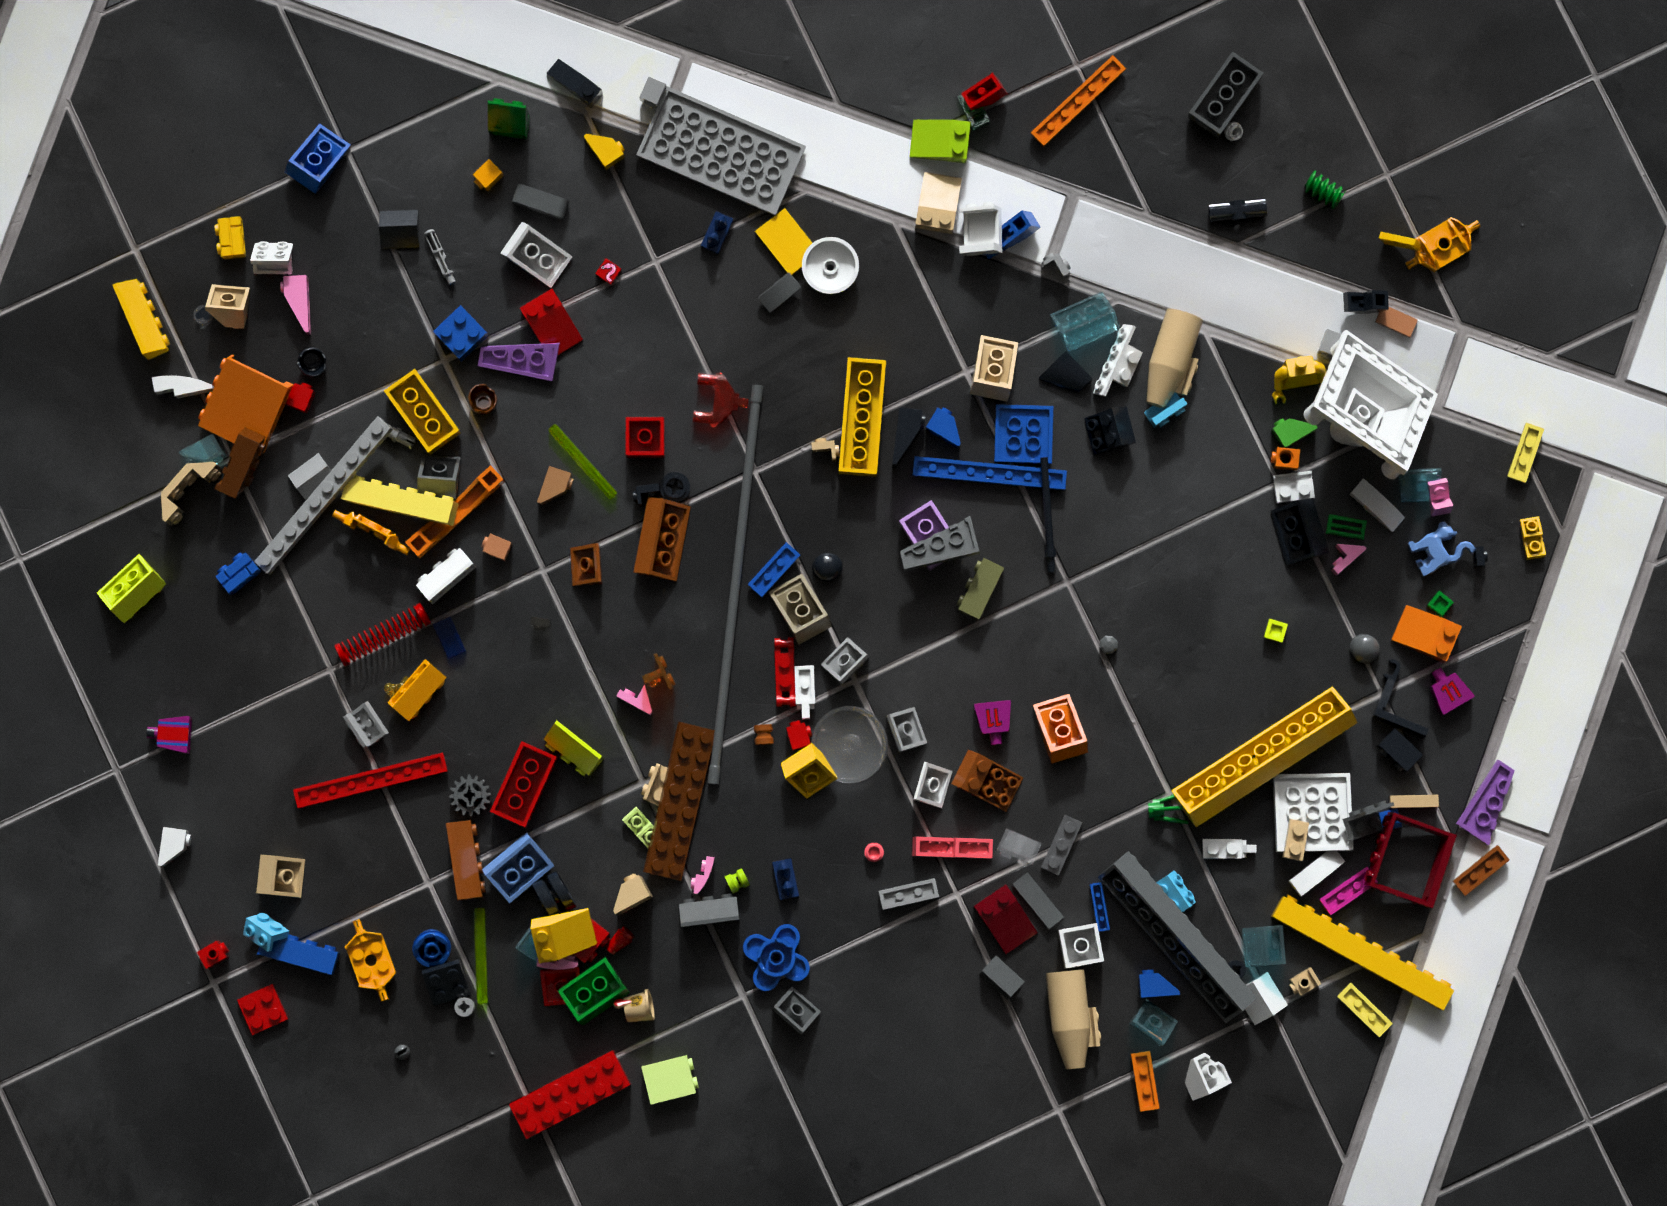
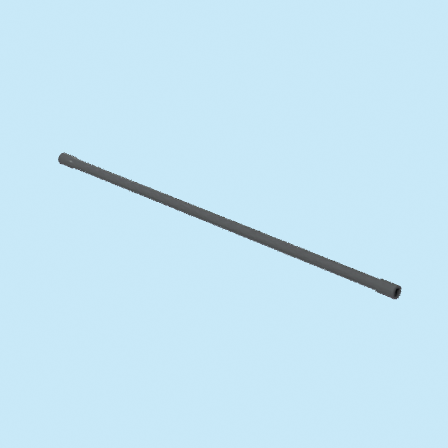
M752 385L751 408L708 784L719 785L720 761L759 413L763 395L762 385Z

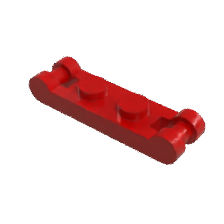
M774 638L776 706L790 705V707H795L794 638H788V640ZM788 647V653H781V648ZM782 692H790V697H782Z

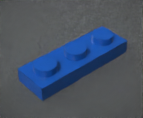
M786 542L748 583V586L762 598L801 555Z

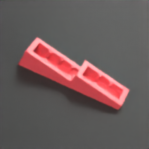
M912 838V856L992 858L993 839Z

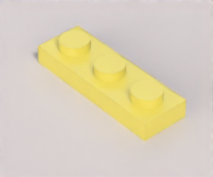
M1525 423L1507 475L1508 478L1526 483L1544 432L1543 428Z
M1349 983L1337 996L1378 1037L1393 1024L1352 983Z

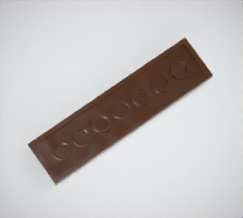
M678 722L643 870L645 873L679 881L682 879L713 746L715 730Z

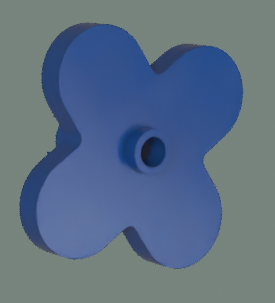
M790 924L779 926L771 939L759 934H753L744 941L743 950L745 955L758 963L753 974V982L758 989L763 991L774 989L782 976L793 981H800L808 975L810 966L807 959L795 953L800 940V934L794 926ZM774 954L780 955L779 961L773 960Z

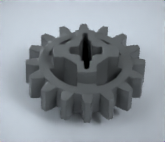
M468 775L466 780L461 776L460 783L454 782L456 788H450L454 792V794L449 795V798L454 799L451 805H457V812L462 809V815L464 816L469 812V815L473 817L475 811L480 815L481 808L483 810L487 809L484 806L485 803L490 804L487 797L492 796V794L486 791L490 786H484V779L479 782V776H475L472 779L471 775ZM474 783L479 785L482 791L474 789ZM464 784H466V788L463 790V792L458 793L459 789ZM470 790L472 793L475 794V797H472L471 802L469 798L466 797V794H469ZM478 799H482V802L477 807H475V803L478 801ZM459 800H464L467 803V808L463 807Z

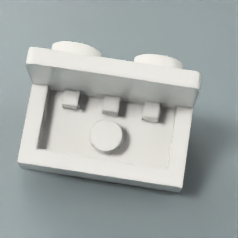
M264 241L255 243L250 259L251 264H253L254 274H292L291 253L293 244L287 242L268 243Z

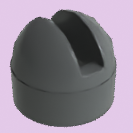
M406 1045L397 1046L394 1051L395 1057L399 1060L407 1059L410 1056L409 1047ZM403 1049H406L407 1052L398 1056V1052H400Z

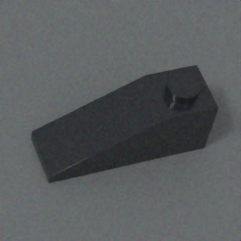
M559 58L547 72L551 78L590 108L594 106L603 94L600 87Z

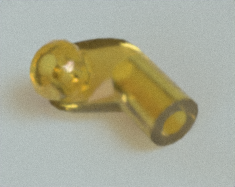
M405 676L399 684L387 683L384 686V691L387 695L394 696L408 680V677Z

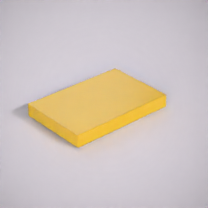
M784 208L758 228L755 233L783 269L793 275L802 268L804 253L812 242Z

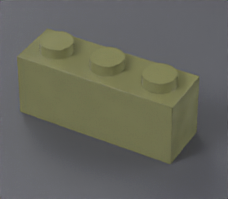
M983 558L982 562L978 560L973 570L976 574L973 579L969 578L965 586L968 591L965 596L961 595L957 602V605L960 606L958 611L979 621L1004 567Z

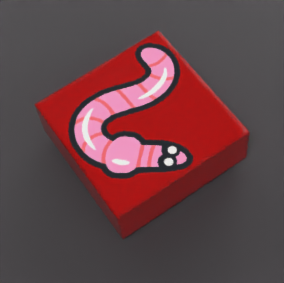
M606 258L595 275L612 285L622 269Z

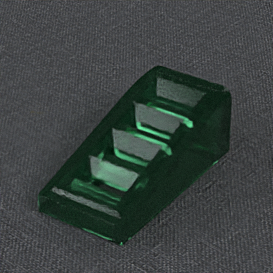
M957 96L964 114L970 122L972 131L990 124L984 107L973 110L967 109L968 104L964 102L963 96ZM978 109L980 110L979 113L974 114L972 116L970 115L971 112L976 111ZM977 117H983V119L978 120L976 122L973 121V119Z

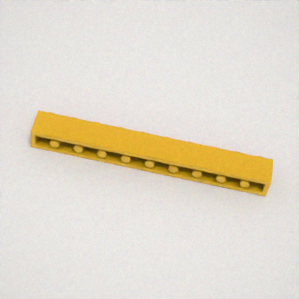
M1290 895L1287 898L1285 896L1281 897L1271 916L1272 918L1439 1010L1445 1009L1454 992V989L1450 988L1452 984L1443 979L1440 982L1433 978L1434 974L1426 970L1423 972L1417 970L1416 964L1408 960L1406 963L1399 960L1401 956L1392 951L1389 954L1382 950L1383 946L1375 942L1372 944L1366 942L1365 936L1357 932L1355 935L1348 932L1349 928L1341 923L1338 926L1331 922L1332 918L1322 914L1319 916L1315 914L1314 908L1306 904L1304 907L1297 904L1298 900Z

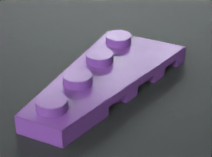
M560 343L482 346L478 366L553 381Z
M1496 760L1456 825L1484 844L1489 845L1492 832L1497 824V817L1502 809V803L1505 794L1508 792L1515 770L1502 761Z

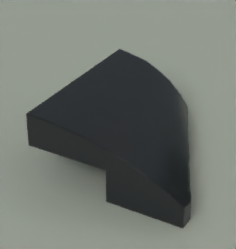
M1067 351L1039 377L1042 381L1045 380L1075 393H1079L1092 381V377Z

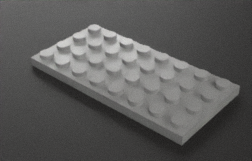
M667 86L636 156L775 216L806 146Z

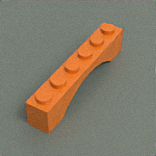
M490 465L454 501L459 506L453 526L430 521L405 543L419 558L423 557L504 484V479Z

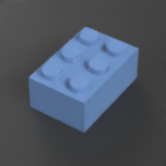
M526 832L484 867L482 871L504 898L511 903L554 865Z

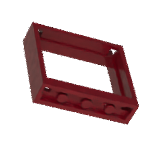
M1388 812L1382 821V831L1376 839V850L1370 857V868L1364 875V885L1415 904L1433 908L1457 835L1400 814ZM1395 821L1442 837L1422 899L1375 883Z

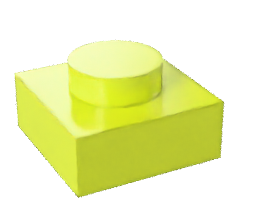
M1269 619L1263 638L1282 643L1288 624Z

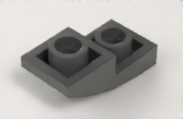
M788 272L775 282L772 287L761 294L758 299L769 312H772L801 286L791 273Z

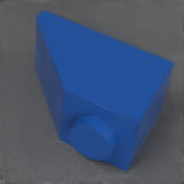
M944 407L942 409L937 408L927 424L926 430L959 449L961 442L955 418L951 416L952 412Z
M1154 969L1142 970V974L1138 975L1140 998L1180 995V991L1159 973H1154Z

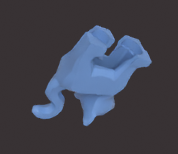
M1445 521L1440 522L1435 532L1427 534L1419 542H1408L1411 553L1425 550L1428 556L1425 560H1416L1417 567L1421 570L1422 576L1434 573L1442 566L1456 563L1461 559L1464 549L1474 554V545L1467 541L1461 542L1456 547L1455 554L1449 555L1443 547L1442 541L1450 540L1457 534V531H1453L1451 526Z

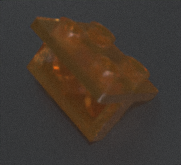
M657 653L653 654L659 669L642 676L645 684L654 687L662 683L661 679H665L670 692L674 691L672 686L676 684L671 673L667 674L665 671L667 664L663 656L659 657Z

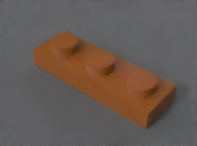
M1496 845L1452 882L1463 896H1466L1510 859Z

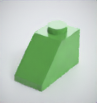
M1282 418L1273 424L1275 427L1271 431L1280 446L1287 448L1314 432L1317 426L1290 418L1285 421Z

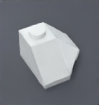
M1206 1053L1190 1060L1185 1084L1192 1100L1209 1095L1232 1083L1225 1066L1220 1062L1212 1061Z

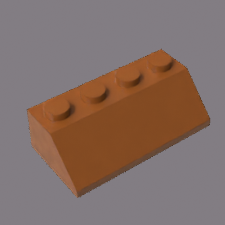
M648 497L634 573L677 581L691 506L663 498Z
M471 820L446 823L457 900L462 901L484 897L483 893H486L485 881H481L480 876L483 873L482 862H478L477 857L480 854L479 843H475L474 837L478 835L476 824H472Z

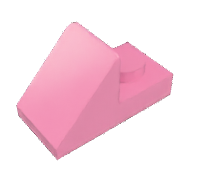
M1447 479L1427 482L1431 516L1451 513L1453 504L1449 496Z
M1337 544L1335 547L1345 558L1339 557L1333 563L1334 568L1331 571L1338 575L1362 554L1366 547Z
M645 685L637 698L634 697L635 693L628 689L624 691L619 690L617 698L649 715L653 713Z

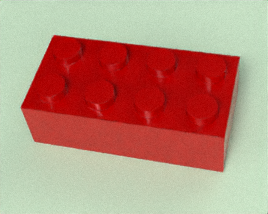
M521 741L490 812L527 828L558 757Z

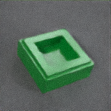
M1438 591L1427 604V607L1440 617H1443L1454 602L1441 591Z

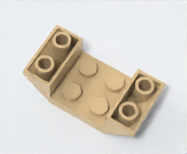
M215 462L186 464L161 492L162 520L170 526L179 523L183 518L182 513L184 511L173 501L181 498L184 494V488L187 485L191 486L195 482L197 474L210 483L219 478L222 468Z

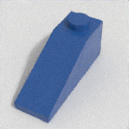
M1021 210L1002 225V252L1025 240L1041 228L1032 212ZM999 253L985 255L988 259H990Z

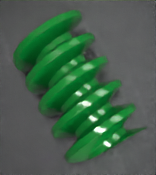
M1314 170L1304 186L1306 187L1305 193L1307 194L1312 190L1313 198L1319 194L1318 201L1325 198V205L1332 202L1331 209L1336 208L1344 193H1341L1342 186L1335 189V182L1328 185L1329 178L1322 181L1323 175L1320 174L1318 177H1315L1316 170Z

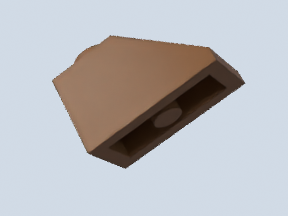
M549 466L537 503L544 505L566 494L567 489L571 490L574 482L572 474Z

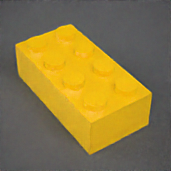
M413 369L384 390L430 455L461 434L416 369Z

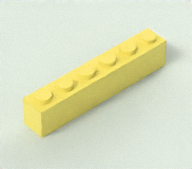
M354 475L343 488L341 499L346 502L450 526L454 525L459 506L458 503L453 501L454 498L443 495L442 498L435 497V493L427 491L424 494H420L414 488L407 487L406 490L400 489L399 485L389 483V486L382 485V481L371 479V482L364 481V477Z

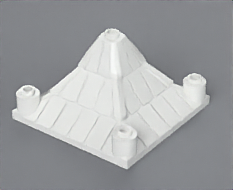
M1345 330L1341 334L1340 339L1330 349L1333 356L1314 402L1304 411V418L1312 425L1319 424L1323 419L1331 423L1330 434L1335 441L1351 446H1364L1386 461L1381 468L1383 474L1389 479H1395L1400 474L1404 475L1408 472L1438 394Z

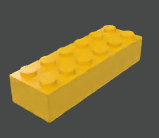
M848 357L839 474L877 477L886 360Z

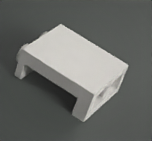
M985 202L983 206L967 204L965 208H959V212L964 214V245L959 246L960 254L975 256L1002 253L1001 207L994 205L993 202Z

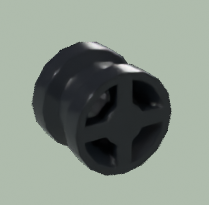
M1238 960L1229 962L1228 965L1240 976V979L1243 978L1246 973L1245 965Z

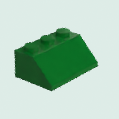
M606 957L557 990L582 1026L614 1005L613 1003L616 999H622L630 994Z

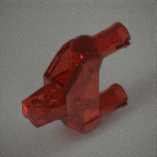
M718 372L715 375L698 373L697 385L714 386L716 389L713 411L702 412L694 410V423H707L711 427H717L733 411H737L738 407L748 408L749 399L739 398V393H735L722 373Z

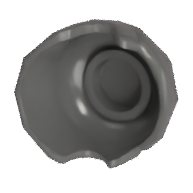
M1359 634L1351 640L1349 652L1356 661L1369 664L1374 662L1379 656L1380 645L1373 636Z

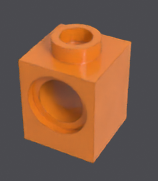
M1277 447L1275 452L1271 454V463H1274L1275 469L1296 471L1299 467L1300 449ZM1280 455H1288L1290 462H1281Z

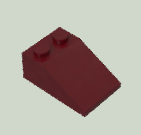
M1006 884L973 906L1005 954L1038 933Z

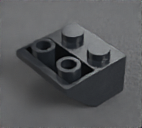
M1127 406L1110 408L1084 418L1094 455L1124 448L1136 443Z

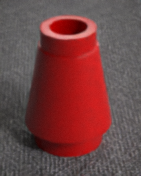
M625 926L621 929L618 928L606 946L607 950L614 955L630 944L634 935Z

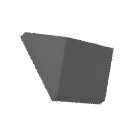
M793 986L772 1008L800 1034L807 1029L821 1012Z

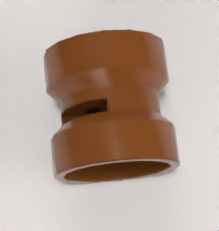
M772 724L754 726V732L757 734L755 745L774 744V739L770 734L773 731Z

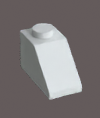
M163 827L158 866H166L187 849V846H190L191 835H189L188 830Z

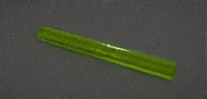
M557 424L552 425L549 428L551 435L610 500L617 495L616 490Z
M475 908L477 1003L486 1004L488 998L485 909Z

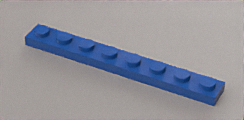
M914 456L913 476L1042 488L1041 468ZM1048 469L1050 489L1065 490L1067 471Z

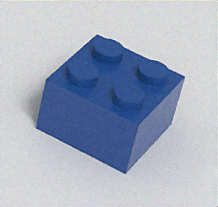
M461 305L433 331L440 341L461 362L489 336Z

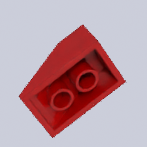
M553 289L520 308L541 344L560 343L558 355L583 341Z

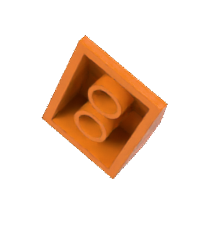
M1406 605L1391 640L1445 663L1448 661L1462 626Z
M1070 694L1033 705L1051 763L1088 753V742Z

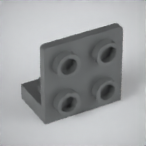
M1382 801L1350 812V817L1342 819L1349 840L1352 841L1381 831L1382 825L1377 811L1392 807L1394 803L1386 804V801Z

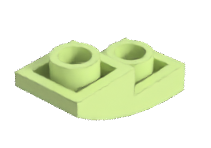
M635 807L622 820L649 849L654 826Z

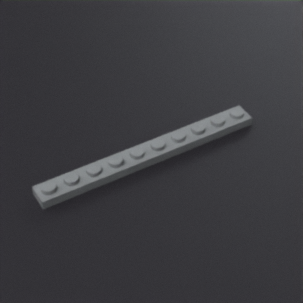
M379 416L375 418L254 561L267 574L270 575L393 431Z

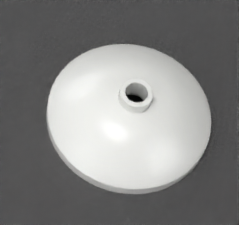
M825 237L815 241L807 248L802 259V272L806 282L814 290L824 294H837L845 291L854 283L859 271V260L853 247L846 241L835 237ZM833 265L834 269L832 271L827 270V266Z

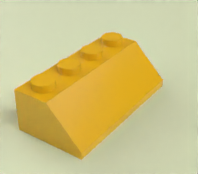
M133 279L113 284V288L142 355L150 360L168 352L170 342L166 334L162 335L160 328L163 326L159 317L155 318L152 312L155 310L151 299L147 300L145 294L148 291L144 283Z

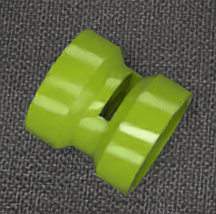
M742 868L733 875L725 876L732 893L737 892L741 887L746 888L750 886Z

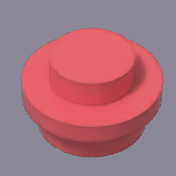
M870 843L865 848V857L871 862H877L882 859L884 850L880 844Z

